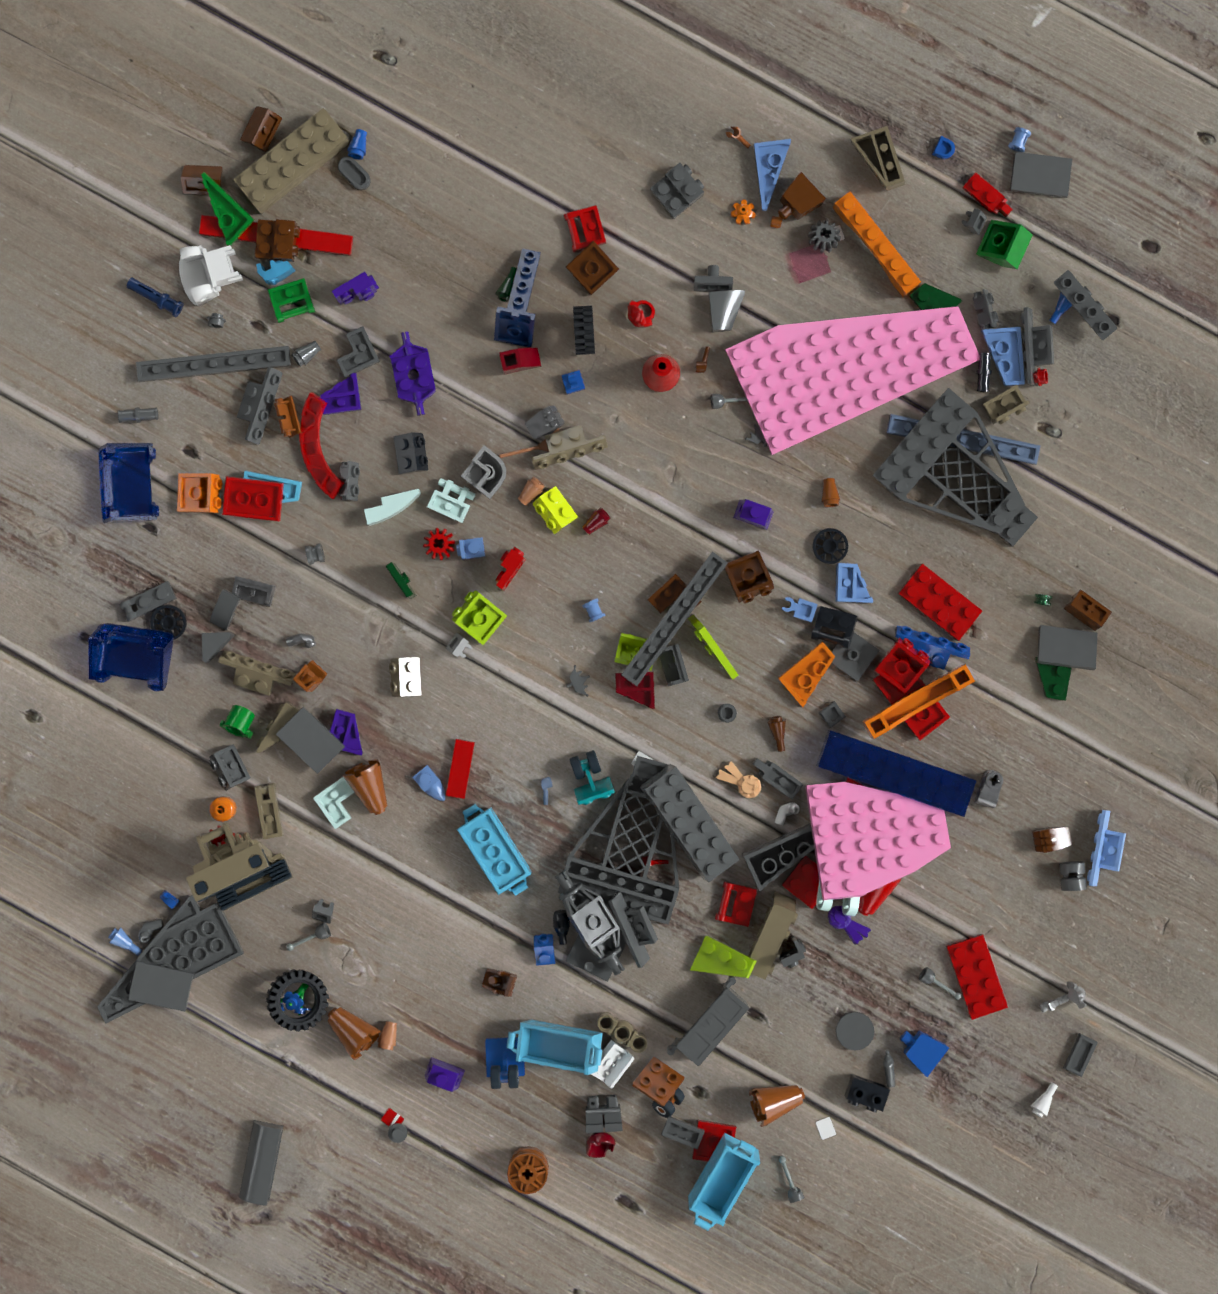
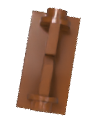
M292 396L285 399H275L276 403H274L277 416L284 417V419L279 420L281 433L284 434V437L291 438L301 433Z

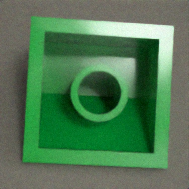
M991 219L976 255L1002 267L1018 269L1033 234L1021 224Z

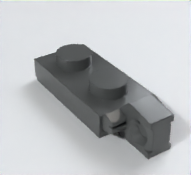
M756 758L753 762V765L760 769L758 774L762 779L792 800L804 785L769 760L763 763Z

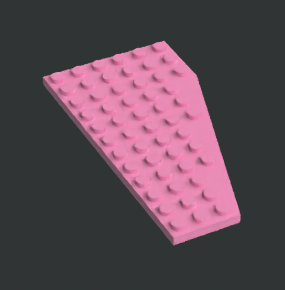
M959 307L778 325L725 349L771 455L980 360V355Z

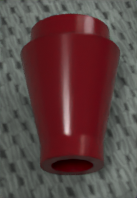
M600 507L598 510L595 509L582 527L590 535L608 524L611 517Z

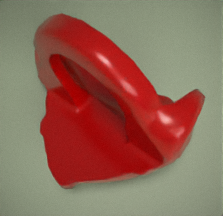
M631 300L628 305V319L635 327H650L653 324L652 319L655 316V308L646 300L638 302ZM639 305H647L651 309V315L645 317L644 312L638 308Z

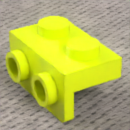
M556 486L533 502L536 512L541 515L547 527L554 534L578 518Z

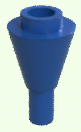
M1062 293L1058 299L1056 310L1049 320L1054 324L1072 306Z

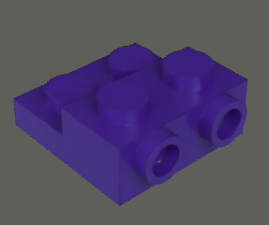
M363 272L332 290V293L341 305L342 303H350L356 295L360 301H368L375 296L374 293L377 292L376 290L379 287L372 275L367 276L366 272Z

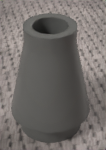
M313 341L295 349V352L291 355L300 367L302 365L306 366L321 351V348L316 341Z

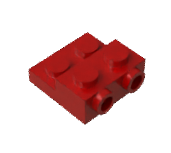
M515 546L510 552L506 550L500 559L502 561L501 566L506 571H501L497 576L496 581L498 583L496 586L505 591L526 560L523 557L524 553Z
M899 637L887 652V655L875 668V671L906 694L929 666L930 660L928 659V654L923 650L919 652L915 650L910 640L906 638L902 640Z

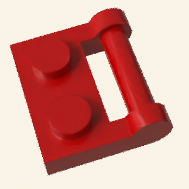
M597 205L563 215L568 223L573 242V252L584 250L593 240L598 246L606 244ZM579 217L586 242L580 243L574 220Z
M724 881L722 886L724 888L715 919L749 927L757 889ZM731 890H736L731 916H728L726 911Z

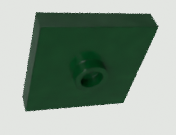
M393 562L387 564V570L406 598L412 599L417 596L409 585L411 581L406 573H401Z

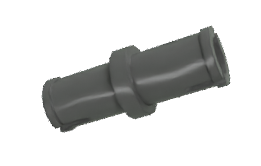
M136 407L135 410H118L119 423L130 421L141 423L143 420H158L159 418L157 407L148 409Z

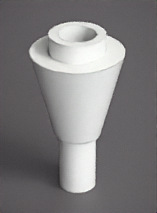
M1051 1082L1046 1092L1030 1105L1033 1108L1032 1112L1042 1118L1043 1115H1048L1052 1096L1058 1087L1056 1084Z

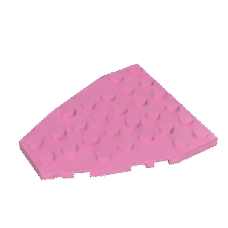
M847 782L815 784L805 787L823 900L866 895L888 883L916 872L951 848L945 811L904 795Z

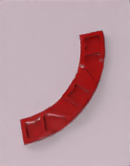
M310 392L301 414V433H299L301 453L306 468L316 481L317 486L331 499H335L344 483L329 468L320 445V423L327 402L313 392Z

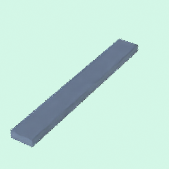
M890 414L886 433L906 437L920 420ZM964 429L956 438L968 451L977 453L987 443L982 433ZM989 435L1001 458L1037 464L1040 445ZM952 443L949 445V447L955 448ZM989 446L982 453L994 456Z

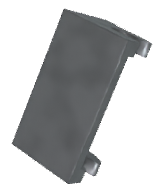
M235 576L232 593L243 600L271 607L276 586Z

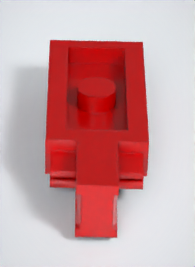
M976 172L963 186V190L990 212L995 214L1000 212L1004 217H1007L1013 210L1006 203L1008 200Z

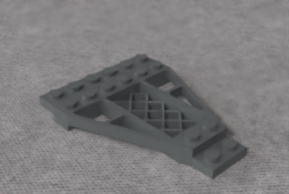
M950 388L945 390L872 475L899 501L998 534L1012 547L1038 518L1025 506L978 412ZM973 418L976 420L987 441L977 455L969 452L956 439ZM952 443L955 448H948V446ZM988 446L1007 482H1004L980 461L981 454ZM956 450L957 461L947 462L946 451ZM960 452L969 460L960 461ZM943 453L944 462L935 463V461ZM961 463H971L972 474L961 475ZM957 464L958 475L948 476L947 465ZM974 464L977 467H979L984 473L975 474ZM944 465L945 476L934 477V466ZM985 475L986 486L976 487L975 476ZM923 476L942 491V495L932 507L906 497ZM972 476L973 487L962 488V477ZM958 477L959 488L949 489L948 478ZM989 477L998 485L989 486ZM945 478V486L937 479ZM990 488H1000L1001 499L990 500ZM976 489H986L987 500L977 501ZM1003 489H1004L1006 492H1008L1005 497H1004ZM963 490H973L974 501L963 502ZM951 491H959L960 499ZM945 496H948L974 520L960 517L936 507ZM1000 501L991 512V502ZM987 502L988 513L978 514L977 503ZM974 503V511L966 504ZM980 516H987V518L983 520Z
M637 755L632 774L568 855L564 871H566L573 885L582 883L587 889L599 894L607 907L611 908L609 900L616 893L621 892L628 908L644 906L650 920L669 925L679 892L675 840L670 832L672 853L656 849L655 846L663 820L659 816L657 827L655 828L651 819L657 817L658 813L649 817L644 808L651 803L648 802L642 805L638 798L640 796L647 799L640 786L669 764ZM627 793L633 794V796L625 800ZM636 797L641 807L631 812L626 802ZM620 800L611 833L606 835L593 831L614 802ZM624 804L629 814L620 818ZM643 809L648 819L637 824L632 814ZM631 816L635 826L625 830L621 820ZM649 821L654 831L644 836L639 826ZM619 822L624 832L614 837ZM637 828L642 837L632 842L627 833ZM589 834L608 839L603 862L600 864L574 856ZM625 834L630 844L620 849L615 839ZM654 834L650 847L646 838ZM644 839L648 850L638 854L634 844ZM612 842H614L618 851L609 855ZM632 846L637 856L627 861L622 851ZM649 852L646 865H644L640 857ZM620 853L624 863L614 867L610 858ZM654 853L673 858L674 885L647 877ZM638 858L643 868L633 873L628 863ZM607 860L609 861L612 867L606 866ZM627 865L631 873L619 870V868ZM644 871L642 876L636 875ZM559 886L558 893L562 894L563 889ZM576 892L581 900L586 899L581 893Z

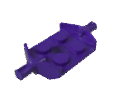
M407 331L405 334L402 332V346L390 355L398 398L414 403L417 416L425 415L423 403L436 392L428 349L413 345L410 342L409 332ZM411 370L419 372L417 379H409L408 374Z

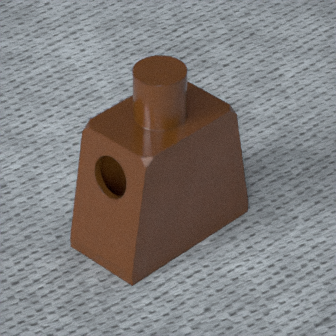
M800 172L782 195L780 202L783 207L778 210V214L784 220L791 214L799 220L820 207L826 198Z

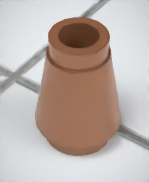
M532 477L531 480L528 479L518 500L527 506L528 503L543 492L544 484L535 477Z
M386 1021L377 1041L379 1043L378 1048L393 1051L394 1046H396L397 1023Z

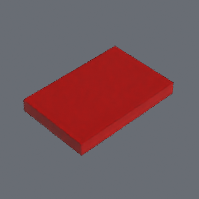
M226 476L222 515L280 522L284 483Z

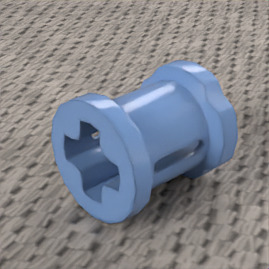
M1016 127L1014 130L1015 135L1008 147L1016 152H1024L1027 138L1030 137L1031 132L1027 129Z
M598 598L582 605L587 610L590 623L606 616L599 607Z

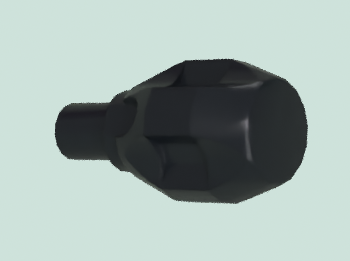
M557 910L553 915V927L557 936H559V944L565 945L567 944L566 935H568L570 919L567 916L566 910Z

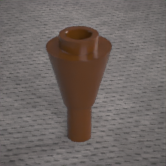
M774 716L767 723L776 740L778 752L785 751L786 719H783L782 716Z

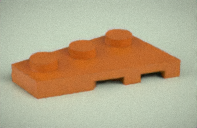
M822 641L778 679L798 703L804 707L818 682L834 660L835 655Z

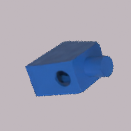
M920 1030L915 1036L905 1031L900 1037V1041L907 1045L903 1051L904 1054L926 1077L929 1076L949 1049L945 1043Z

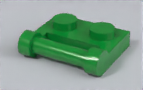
M304 278L268 289L278 323L285 322V319L300 314L315 312ZM302 300L306 301V305L281 312L280 307Z

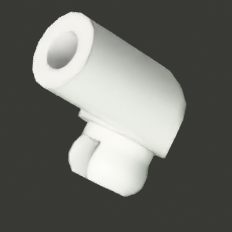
M789 802L780 806L774 823L783 826L786 816L799 813V805L795 802Z

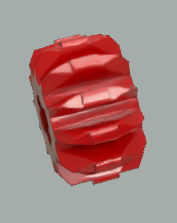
M436 528L435 535L430 530L428 533L432 537H424V540L429 541V543L423 544V547H430L425 553L429 555L433 552L432 559L434 560L437 554H439V560H443V554L449 558L450 554L447 551H455L453 547H449L456 544L455 540L449 541L453 534L450 533L445 537L447 529H443L440 534V529ZM435 541H444V543H442L443 548H435V545H437Z

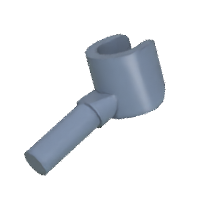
M551 777L541 780L543 805H548L547 788L553 787Z

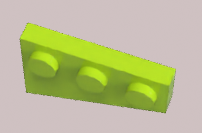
M706 935L690 970L749 978L757 961Z

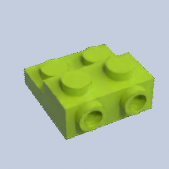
M470 591L464 598L465 603L463 606H458L453 611V618L451 620L484 645L507 615L478 591Z

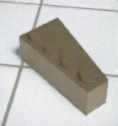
M776 891L772 897L773 906H768L764 918L765 924L760 926L756 937L758 940L754 941L748 955L757 961L751 974L765 980L768 974H772L775 967L773 962L776 957H780L783 949L780 946L783 941H787L790 930H788L790 924L794 925L798 916L796 913V900Z

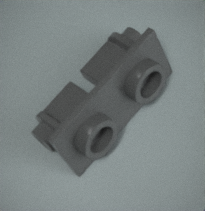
M983 289V294H981V291L973 293L976 311L983 309V313L977 314L980 328L982 327V330L990 329L989 325L997 328L999 318L997 312L993 311L992 304H994V298L992 293Z
M347 461L342 462V465H340V479H346V483L343 484L339 491V496L343 501H358L359 463Z

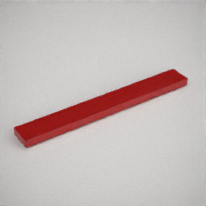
M201 215L200 235L225 238L217 217ZM252 222L237 240L256 243L258 223ZM300 229V236L296 238V245H298V249L351 256L354 237Z

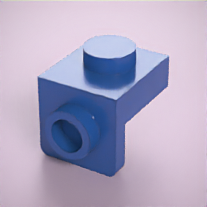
M553 934L534 936L536 966L555 964Z

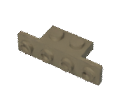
M579 425L546 435L545 439L549 452L532 457L531 459L535 470L545 469L549 465L564 463L569 459L580 458L591 452H600L608 446L604 435L586 441L582 426Z
M225 650L218 661L221 664L236 668L233 680L234 685L268 696L272 692L274 681L291 686L294 682L293 678L297 675L288 669H281L251 657L241 656L233 651Z

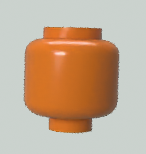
M227 796L216 798L210 805V814L215 820L220 822L230 820L236 813V803Z

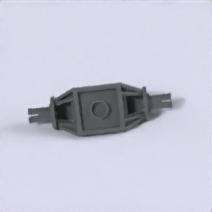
M562 871L559 875L555 876V879H557L563 889L559 899L563 901L568 918L587 949L597 958V962H607L614 976L620 974L625 968L616 956L621 951L619 946V925L599 894L587 889L582 883L573 885L566 871ZM576 892L581 893L586 899L581 900ZM609 938L611 940L612 949H609L606 940Z

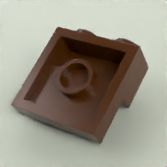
M258 219L255 258L294 262V258L298 256L296 238L300 236V226H297L296 221Z
M759 550L729 562L724 568L739 603L742 601L743 603H749L754 600L755 596L760 594L761 596H767L774 589L773 581Z

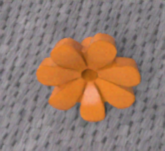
M743 199L741 204L735 203L733 205L735 210L731 212V216L737 217L735 220L737 224H741L742 221L746 225L750 224L749 218L754 219L756 217V213L752 211L755 206L752 203L747 205V200Z

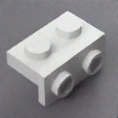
M611 1040L602 1051L601 1065L598 1066V1071L591 1075L600 1079L612 1089L634 1061V1057L627 1049Z

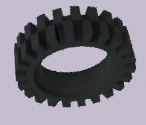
M293 969L290 972L286 971L283 972L282 976H277V980L271 983V989H268V998L266 997V1002L268 1003L267 1010L270 1012L271 1018L278 1025L290 1031L309 1030V1027L313 1028L316 1026L315 1023L322 1020L321 1016L326 1014L325 1008L329 1005L327 1002L329 994L326 993L327 988L323 985V981L311 972L301 969ZM297 982L305 983L313 990L314 1005L305 1016L291 1018L281 1008V995L289 985Z

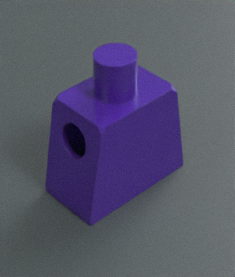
M742 499L738 502L733 518L767 530L774 512L770 507Z
M431 1057L424 1076L427 1083L453 1092L459 1088L465 1069Z

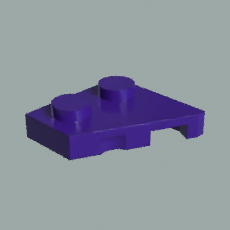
M352 373L347 379L320 395L321 399L327 402L323 415L362 410L357 373Z
M336 709L330 732L345 745L342 751L362 756L355 714Z

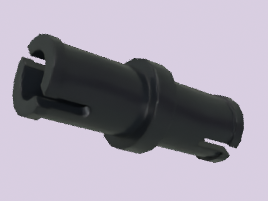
M979 353L980 360L978 370H976V374H978L977 392H989V379L992 374V370H990L991 353Z

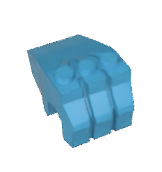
M271 260V269L265 271V268L260 263L256 264L257 273L268 285H276L296 271L288 261L283 262V260L276 262Z

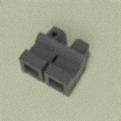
M606 1095L607 1105H599L598 1096H588L586 1133L603 1132V1114L605 1132L623 1131L621 1108L616 1095Z

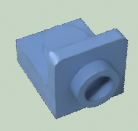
M483 537L459 540V545H456L457 555L461 556L462 560L486 557Z

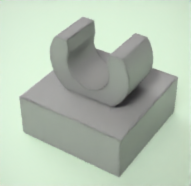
M456 632L446 649L457 657L460 655L465 658L466 655L462 651L465 647L469 649L472 647L468 644V640Z

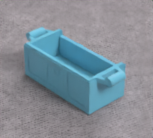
M474 804L464 810L465 824L460 826L457 831L497 894L499 895L508 889L516 896L529 888L526 877L531 875L532 871L492 807L484 811ZM480 810L481 814L470 821L467 820L469 816ZM521 880H524V882H522L521 884H519V885L516 886L515 888L511 889L512 886H514L515 884H517V883L520 882Z
M531 1019L520 1022V1030L508 1032L506 1048L516 1053V1061L518 1062L524 1061L589 1075L597 1072L598 1066L601 1065L603 1033ZM516 1034H519L517 1049H515L514 1046Z
M724 1133L688 1195L689 1210L696 1213L695 1225L707 1231L716 1223L724 1226L725 1219L748 1183L756 1166L760 1164L759 1150L755 1146ZM700 1215V1216H702V1217H704V1218H706V1219H708V1220H710V1221H712V1222L709 1223V1222H707V1221H705V1220L699 1218L698 1216Z

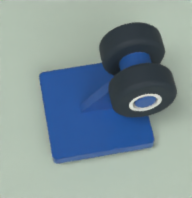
M508 1037L486 1038L485 1040L486 1076L490 1077L492 1089H500L501 1083H508L510 1089L518 1088L519 1076L525 1075V1062L516 1061V1053L506 1048ZM518 1037L515 1038V1049H517Z

